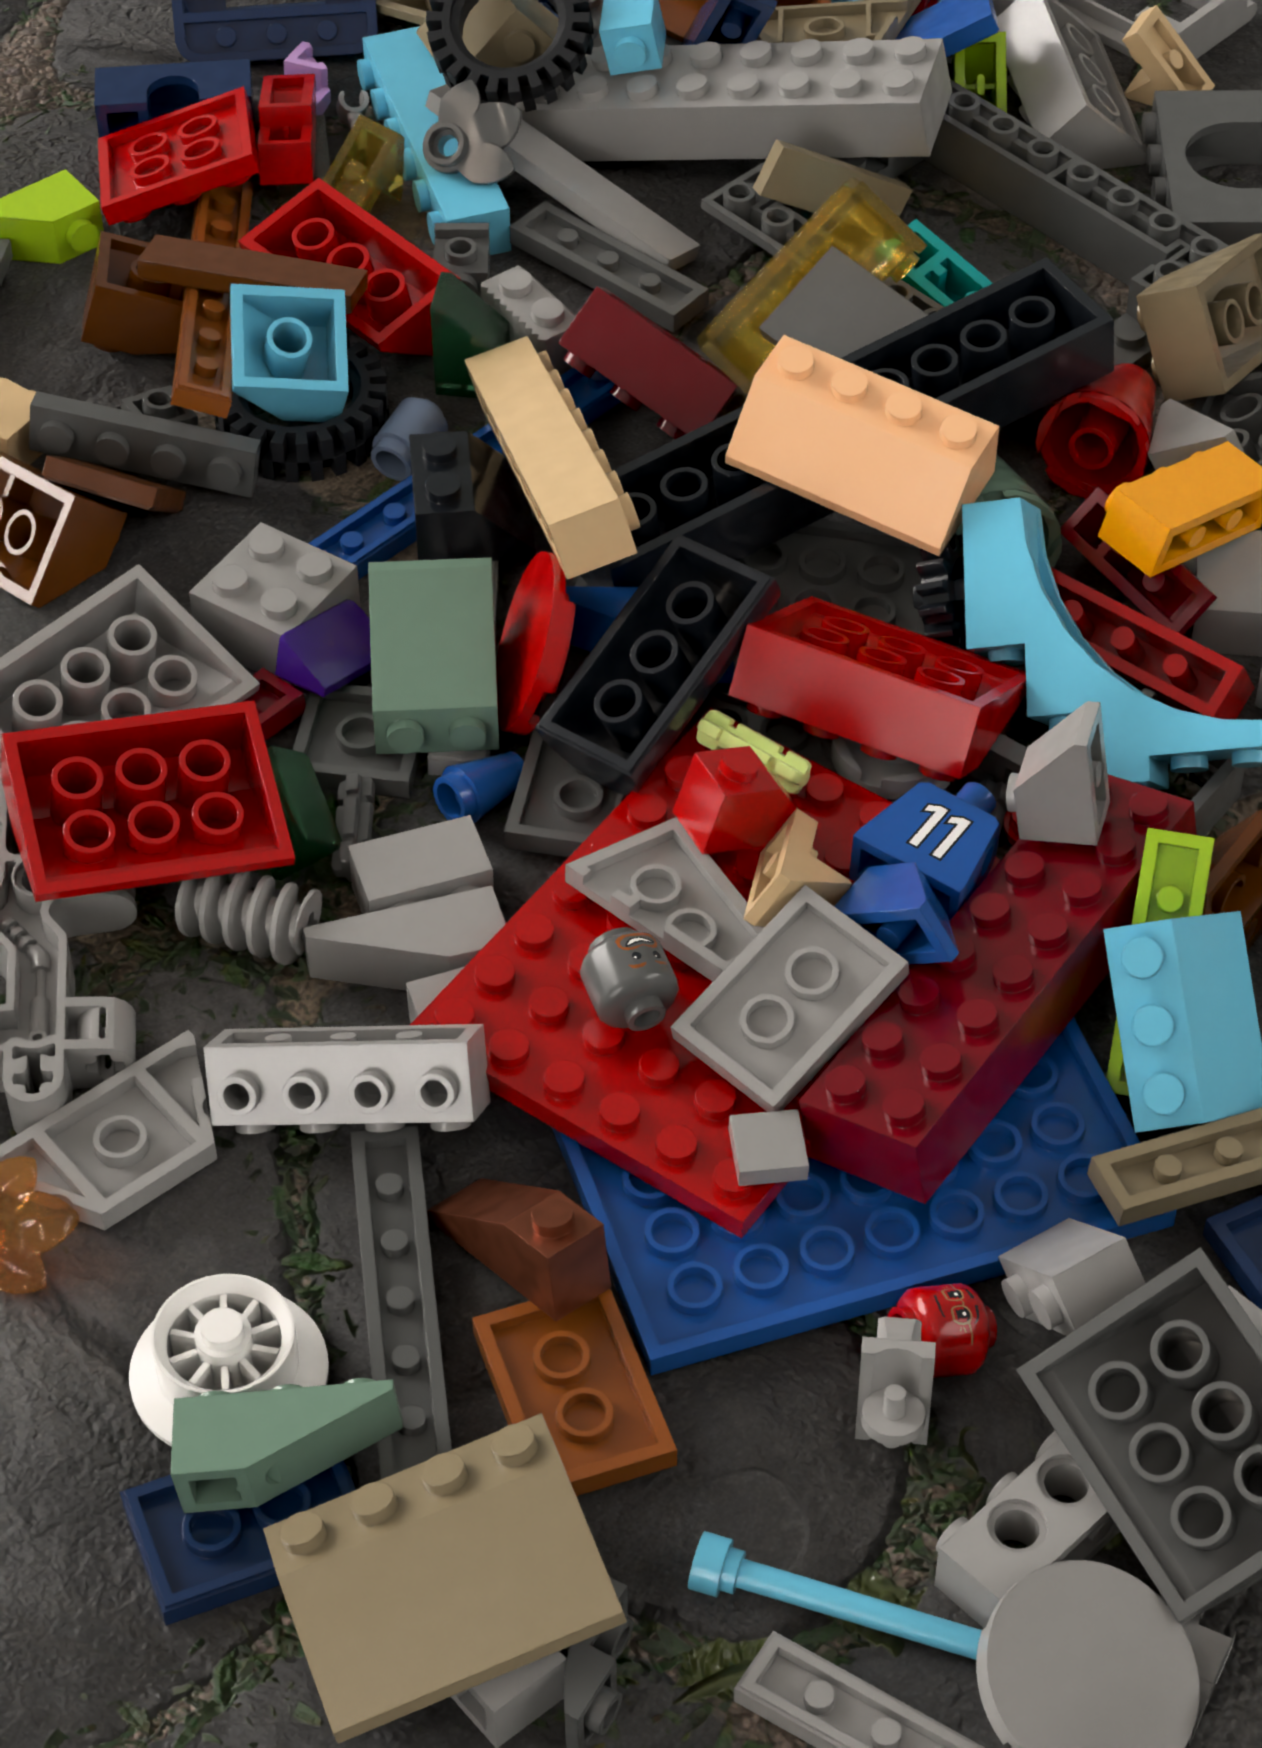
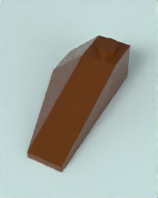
M101 231L84 309L81 342L93 344L96 348L106 352L122 351L134 355L177 353L185 286L138 277L137 259L149 242Z
M0 451V588L31 606L41 608L107 567L113 549L119 541L128 513L86 491L44 479L45 476L41 475L42 470Z

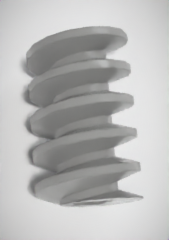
M251 871L236 873L231 883H228L229 874L181 882L175 903V921L178 930L187 937H198L201 935L206 942L211 944H221L225 941V945L234 951H244L248 948L249 952L257 958H268L272 955V958L278 964L291 965L305 953L303 927L319 923L322 909V893L318 889H311L305 896L302 904L298 903L299 887L294 882L286 883L279 896L276 897L275 879L273 876L265 875L262 876L255 889L252 890Z

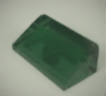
M271 745L267 751L295 855L294 865L269 868L274 879L283 880L336 851L340 847L342 839L309 757L303 752Z

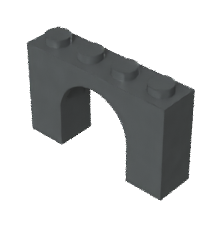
M1262 90L1154 91L1152 112H1144L1142 117L1143 144H1148L1146 157L1147 176H1156L1152 179L1151 199L1229 246L1254 234L1262 233V188L1223 186L1211 182L1197 173L1201 169L1218 165H1262Z

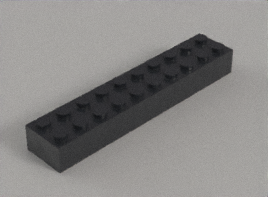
M1046 257L840 359L996 424L1000 429L1113 372L1114 319ZM742 406L614 469L624 493L628 492L640 522L641 527L631 531L638 553L580 576L590 587H639L677 534L738 561L836 511L725 463V455L743 409Z

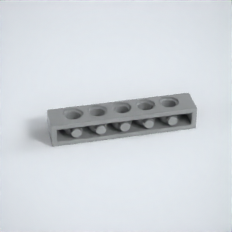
M1229 1285V1289L1262 1336V1310ZM1056 1431L1051 1433L1043 1442L1036 1454L1035 1461L1020 1475L1010 1472L1001 1478L988 1495L986 1505L970 1520L964 1516L956 1519L943 1532L937 1542L936 1552H938L934 1586L983 1628L987 1626L996 1605L1012 1585L1045 1565L1067 1560L1089 1561L1120 1532ZM1063 1495L1074 1499L1076 1502L1063 1503L1055 1500L1052 1496ZM1015 1540L1024 1543L1028 1547L1015 1549L1001 1542Z

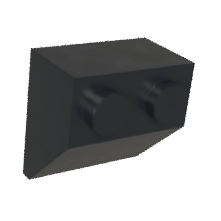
M468 431L409 435L418 560L492 557V561L534 558L536 549L531 506L506 456Z

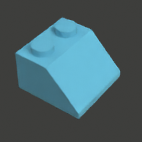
M231 284L232 392L283 421L325 422L339 416L343 412L349 392L345 290Z

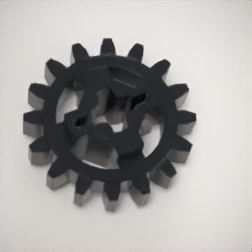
M955 533L940 556L920 549L923 561L916 562V569L921 577V583L913 587L914 608L918 609L919 617L922 618L924 623L925 636L966 650L963 534L957 535Z

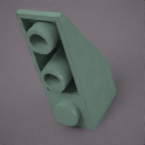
M355 1378L343 1384L310 1387L284 1384L264 1391L229 1393L215 1390L195 1397L174 1398L170 1475L183 1512L194 1513L258 1507L402 1429L403 1417L393 1379L376 1381L370 1378Z

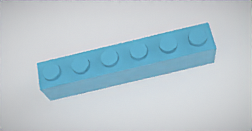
M420 26L363 37L364 59L357 60V72L361 87L365 91L370 90L371 104L376 120L384 119V130L389 149L391 151L398 149V161L404 181L412 180L415 205L419 213H427V226L432 243L435 245V223H489L490 255L511 251L510 208L498 183L487 185L475 184L465 178L460 172L454 174L441 173L432 168L424 157L423 140L425 134L433 124L438 122V116L425 106L430 90L446 83L443 73H439L434 58L416 33ZM453 138L445 143V156H451L457 151V139Z

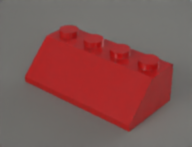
M317 178L238 240L241 249L368 270V288L352 313L346 314V327L380 352L433 356L473 324L460 277L320 178Z

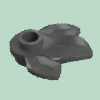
M471 79L455 85L449 89L440 101L438 122L433 124L425 134L423 154L427 163L441 173L454 174L460 172L465 178L475 184L487 185L507 179L514 173L515 167L511 158L504 151V148L513 141L521 125L522 111L518 107L504 102L481 104L478 87ZM450 139H457V151L451 156H445V143Z

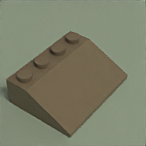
M542 1413L519 1423L508 1425L490 1435L449 1452L438 1454L420 1464L379 1481L368 1483L357 1490L309 1510L293 1514L287 1519L263 1528L282 1592L330 1727L338 1744L627 1622Z

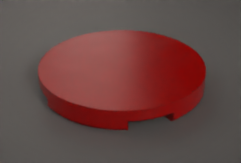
M541 551L536 554L524 571L507 614L497 655L499 730L518 735H527L535 729L540 721V716L534 714L539 702H542L548 693L553 694L556 692L572 636L576 604L569 601V595L566 593V576L555 554L551 552Z

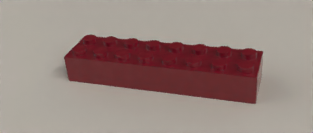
M1108 774L1110 804L1097 846L1018 839L949 921L959 951L956 958L952 962L913 964L909 969L908 976L870 1015L799 1100L805 1137L811 1141L809 1157L926 1204L1110 972L1103 929L1132 925L1147 828L1197 835L1194 802Z

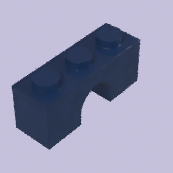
M250 59L95 68L94 106L99 138L243 86L252 105L255 129V103Z

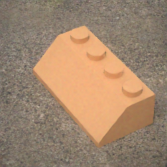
M783 335L754 376L728 446L725 463L936 556H940L962 523V504L975 503L995 472L999 426Z

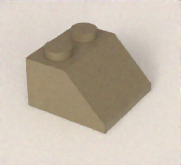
M479 0L469 12L464 23L463 43L476 59L488 65L500 68L518 67L532 62L547 50L557 33L559 18L537 0ZM425 20L416 33L434 58L427 36L429 30Z

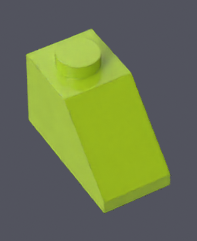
M66 169L0 198V239H10L13 253L12 260L61 264L96 248L100 233L104 231L99 200Z

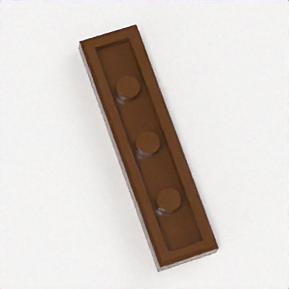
M159 234L154 236L137 259L138 277L142 279L229 294L231 284L345 290L346 314L352 313L368 288V270Z

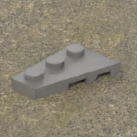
M677 817L565 864L566 883L637 931L647 932L656 937L665 950L712 982L764 928L753 926L743 919L747 906L746 900L710 855H702Z

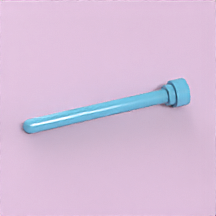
M704 1531L700 1538L688 1580V1589L717 1598L720 1591L733 1595L736 1588L976 1660L978 1642L982 1631L980 1629L745 1559L746 1551L734 1548V1540Z

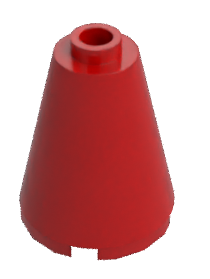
M1130 363L1117 364L1114 366L1113 372L1060 398L1046 411L1038 427L1035 442L1037 452L1039 453L1041 450L1047 464L1045 471L1050 479L1069 494L1087 499L1099 487L1110 495L1120 484L1133 482L1143 476L1150 459L1148 451L1152 440L1156 397L1155 383L1146 370Z

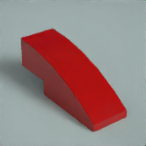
M315 74L266 75L263 77L258 106L260 130L257 148L260 185L311 184L314 182L316 154Z

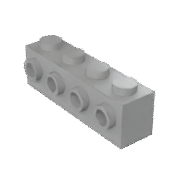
M484 1024L224 1029L203 1047L212 1126H235L236 1132L240 1134L264 1133L273 1130L276 1125H300V1131L304 1133H325L338 1129L340 1124H364L366 1131L382 1133L399 1130L405 1126V1123H430V1128L434 1131H457L469 1127L471 1122H474L491 1102L489 1082L486 1075L487 1056Z

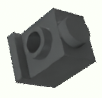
M435 223L434 260L460 277L468 306L481 307V284L489 279L491 274L489 223Z

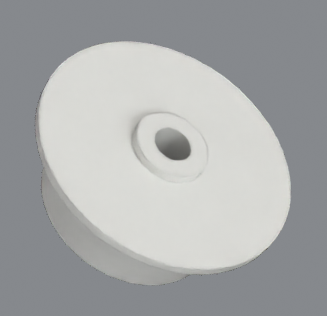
M241 1274L206 1276L186 1284L173 1293L161 1306L154 1321L139 1339L132 1355L129 1370V1386L132 1401L138 1415L147 1428L156 1437L172 1447L174 1398L195 1397L215 1390L229 1393L264 1391L284 1384H295L303 1387L327 1385L329 1375L328 1352L321 1331L312 1318L302 1308L283 1297L269 1284Z

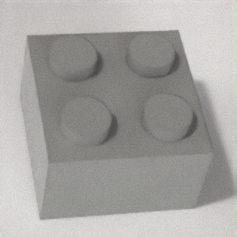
M262 522L189 591L192 617L241 665L256 672L261 668H265L274 675L279 639L283 633L301 625L346 599L354 601L361 608L357 565ZM284 680L285 682H287L288 684L292 685L293 687L295 686V684L290 683V682Z

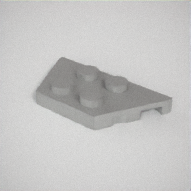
M189 1030L183 1032L0 1145V1192L105 1231L217 1160L194 1035Z

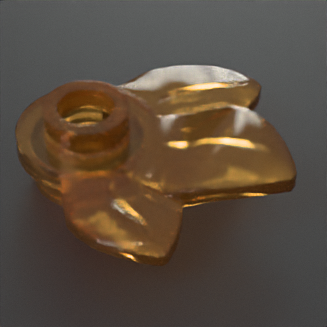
M18 1156L0 1161V1291L10 1294H27L43 1290L47 1287L45 1267L39 1255L50 1251L62 1243L73 1232L80 1220L78 1213L60 1198L42 1191H34L37 1183L38 1168L37 1162L33 1157Z

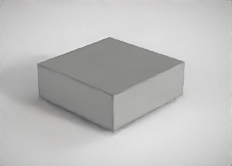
M798 1109L729 1115L728 1130L738 1186L808 1180L809 1162Z

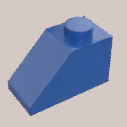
M915 862L868 867L834 906L906 959L909 965L952 962L959 954L947 913L932 891L929 880L921 873Z

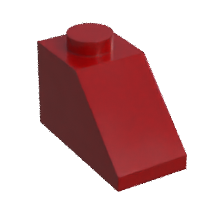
M750 746L695 752L673 808V813L703 855L766 846L798 806Z

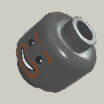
M615 928L597 937L590 944L588 954L584 957L580 968L583 985L598 1018L613 1028H629L633 1031H643L656 1026L664 1019L667 1009L674 1003L679 991L676 975L660 941L650 933L635 931L632 928Z

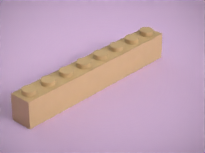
M528 336L465 359L464 361L482 411L567 580L637 554L631 531L641 526L628 492L624 493L616 471L611 470L604 450L599 449L592 429L587 428L580 408H576L569 389L564 387L557 369L553 368L547 351L537 353Z

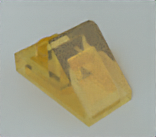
M360 114L323 181L368 213L381 192L400 202L403 196L405 138L399 133Z

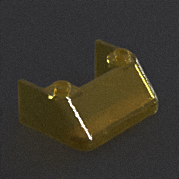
M850 177L697 337L700 350L747 395L754 376L775 348V345L762 336L759 327L832 246L843 252L882 282L890 276L896 283L919 261L920 258L914 251L920 254L928 246L862 180Z

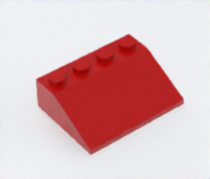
M810 596L769 614L760 621L747 624L728 695L747 702L746 708L759 716L773 719L782 718L783 715L803 722V729L809 734L825 739H838L839 736L861 743L860 750L869 756L882 760H896L899 757L919 764L918 771L929 778L951 782L955 778H963L979 767L1026 695V671L1003 663L991 662L984 656Z
M254 700L1 734V779L13 834L36 902L289 866L295 863L291 839Z

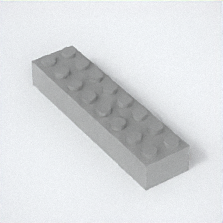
M910 36L896 40L855 38L849 41L805 39L799 42L780 43L756 40L741 44H718L715 42H702L697 45L665 44L661 69L611 76L602 45L600 47H593L591 55L585 54L587 67L582 75L574 71L575 85L568 92L561 86L556 88L558 97L556 101L548 105L545 98L540 96L534 99L537 107L536 110L525 112L523 102L516 103L515 107L522 111V120L581 161L767 159L776 139L831 158L930 157L952 94V87L943 38L922 39L921 37Z

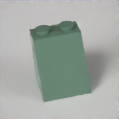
M492 557L368 562L372 713L376 754L500 749Z

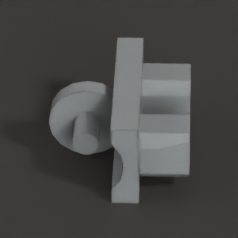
M881 1317L878 1318L877 1338L862 1336L855 1439L869 1440L872 1438L887 1448H897L910 1442L927 1445L936 1342L921 1341V1321L909 1318Z

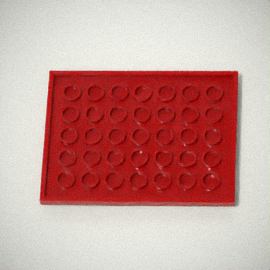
M710 708V709L701 717V719L704 718L705 715H706L710 710H715V709ZM735 720V723H734L733 726L737 728V726H738V724H740V722H738V721ZM698 721L663 757L639 792L636 793L632 790L410 1025L484 1024L487 1056L486 1075L491 1092L742 1239L788 1182L738 1186L728 1130L729 1115L767 1111L673 1039L671 1026L710 986L712 981L664 949L679 986L675 1001L667 1009L664 1019L656 1026L643 1031H633L629 1028H613L603 1023L598 1018L583 985L580 968L584 957L588 954L590 944L597 937L615 928H634L565 882V864L676 817L673 813V808L694 753L711 750L700 744L696 739ZM780 744L784 747L782 752L784 755L788 751H792L807 759L812 765L810 779L807 784L803 786L798 794L789 795L802 812L818 821L812 847L818 851L817 859L849 879L853 835L890 806L892 802ZM766 846L709 854L746 902H748L760 853ZM995 857V861L990 872L1001 861V859ZM849 879L850 882L852 883V884H851V886H852V885L855 883V881ZM853 1035L784 1108V1110L798 1109L808 1158L811 1141L805 1137L799 1100Z

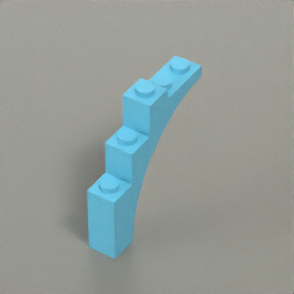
M1020 497L962 504L966 650L984 656L991 662L1003 663L1009 666H1018L1025 663L1028 718L1047 725L1050 730L1085 702H1100L1107 773L1156 790L1169 789L1168 764H1170V771L1176 773L1209 770L1208 761L1232 759L1233 767H1262V720L1219 719L1178 710L1154 700L1116 674L1084 639L1060 597L1047 558L1041 509Z

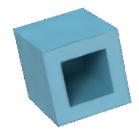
M603 0L599 33L610 76L661 69L666 28L659 0Z

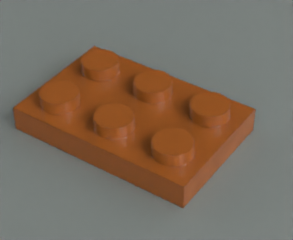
M610 1288L557 1322L531 1301L472 1318L473 1334L507 1424H516L540 1413L543 1414L576 1496L677 1466V1448Z

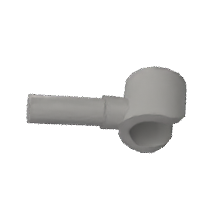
M361 90L359 95L360 106L350 107L345 103L344 91H341L336 105L337 115L342 121L348 123L351 128L354 152L363 154L367 151L363 119L367 113L369 95L365 90Z

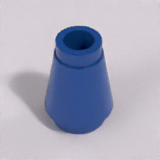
M509 751L504 754L446 767L442 776L435 780L433 786L434 798L439 810L447 820L471 815L473 822H477L516 791L524 761L517 753Z

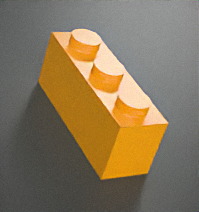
M1227 441L1206 451H1197L1189 458L1168 467H1160L1153 473L1133 482H1124L1113 490L1105 503L1104 509L1107 513L1098 537L1147 576L1153 577L1261 527L1262 466Z

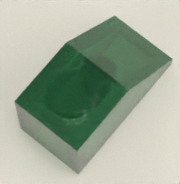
M441 272L430 307L436 395L478 399L464 360L510 343L509 321L453 273Z

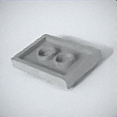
M804 885L671 1026L673 1039L767 1112L782 1111L908 976L909 962L808 886Z

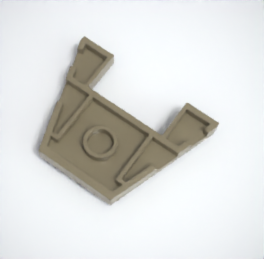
M862 0L777 6L756 40H763L768 43L799 42L805 39H815L818 41H849L855 38L895 40L921 0Z

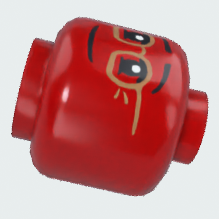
M962 1283L910 1288L901 1296L896 1307H893L887 1316L917 1319L922 1322L921 1341L936 1342L933 1378L975 1373L985 1362L989 1348L993 1347L997 1337V1324L993 1311L990 1307L984 1306L983 1301L975 1290Z

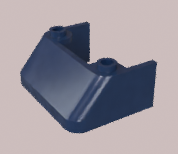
M172 0L175 43L180 54L189 62L250 59V62L285 60L302 41L310 43L313 47V58L354 56L364 53L363 37L377 35L376 0H325L226 7V0Z

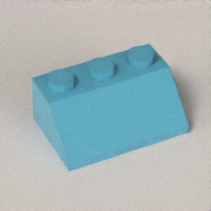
M1241 911L1172 918L1103 929L1135 1133L1213 1122L1261 1108L1262 1042Z

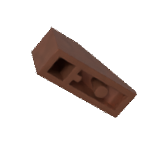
M480 1178L427 1210L428 1220L556 1322L611 1288L604 1224L559 1190Z

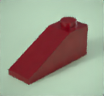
M1097 487L1061 526V534L1147 617L1184 635L1218 597L1183 563L1153 577H1149L1100 539L1098 533L1107 513L1104 507L1109 495Z

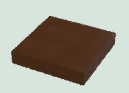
M49 455L46 456L41 474L45 476L44 479L149 511L178 513V511H182L187 493L183 490L83 460Z

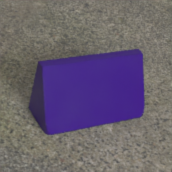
M350 599L344 600L301 625L283 633L279 639L275 675L321 697H325L371 670L370 618Z

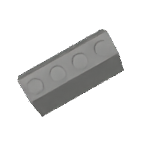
M1057 0L1014 1L997 17V22L999 26L998 32L1006 31V65L1010 72L1007 76V81L1021 99L1022 105L1019 107V112L1024 120L1034 130L1054 140L1100 169L1145 164L1147 145L1143 144L1141 131L1100 36Z

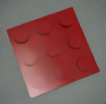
M244 86L98 138L101 209L109 226L122 221L125 223L140 221L146 218L152 210L172 203L174 205L191 203L199 198L203 192L220 186H239L248 181L252 175L260 172L252 105Z

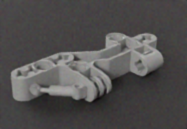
M0 768V975L6 980L5 1004H0V1093L5 1092L13 1129L19 1134L73 1100V1090L93 1088L136 1062V1012L133 1006L125 1000L116 997H75L76 980L67 939L74 936L111 932L126 928L136 919L137 903L135 901L136 888L36 902L21 855L16 854V840L11 827ZM102 1013L106 1014V1027H102L100 1023ZM106 1055H110L111 1067L109 1069L106 1068Z

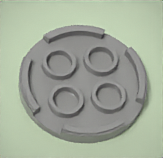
M1067 1560L1045 1565L1012 1585L996 1605L987 1626L981 1631L976 1657L978 1689L987 1718L1003 1745L1008 1742L1012 1748H1185L1191 1738L1197 1720L1200 1701L1198 1667L1192 1646L1181 1623L1164 1600L1149 1586L1126 1571L1108 1564L1088 1560Z

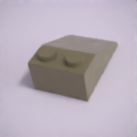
M1262 233L1254 234L1167 274L1136 296L1138 302V323L1141 329L1146 332L1152 353V374L1155 381L1161 386L1164 401H1167L1169 398L1180 401L1226 394L1262 363Z

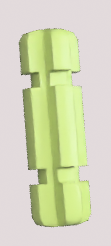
M710 710L699 721L696 739L700 744L711 750L750 746L789 794H798L809 781L812 765L807 759L792 751H788L784 755L782 753L784 750L783 746L742 723L738 724L737 728L734 727L735 720L718 710Z

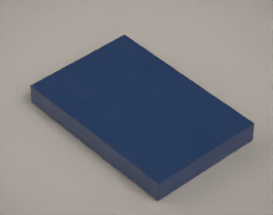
M343 1460L258 1507L184 1513L171 1475L121 1491L120 1497L165 1626L279 1586L280 1583L263 1528L287 1519L293 1514L309 1510L356 1490Z

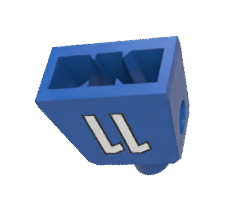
M930 782L918 783L853 835L849 879L856 882L870 866L915 862L921 873L929 880L932 891L947 913L950 921L985 880L994 864L1001 824L995 816L991 815L996 808V800L993 794L985 786L976 782L966 783L956 795Z

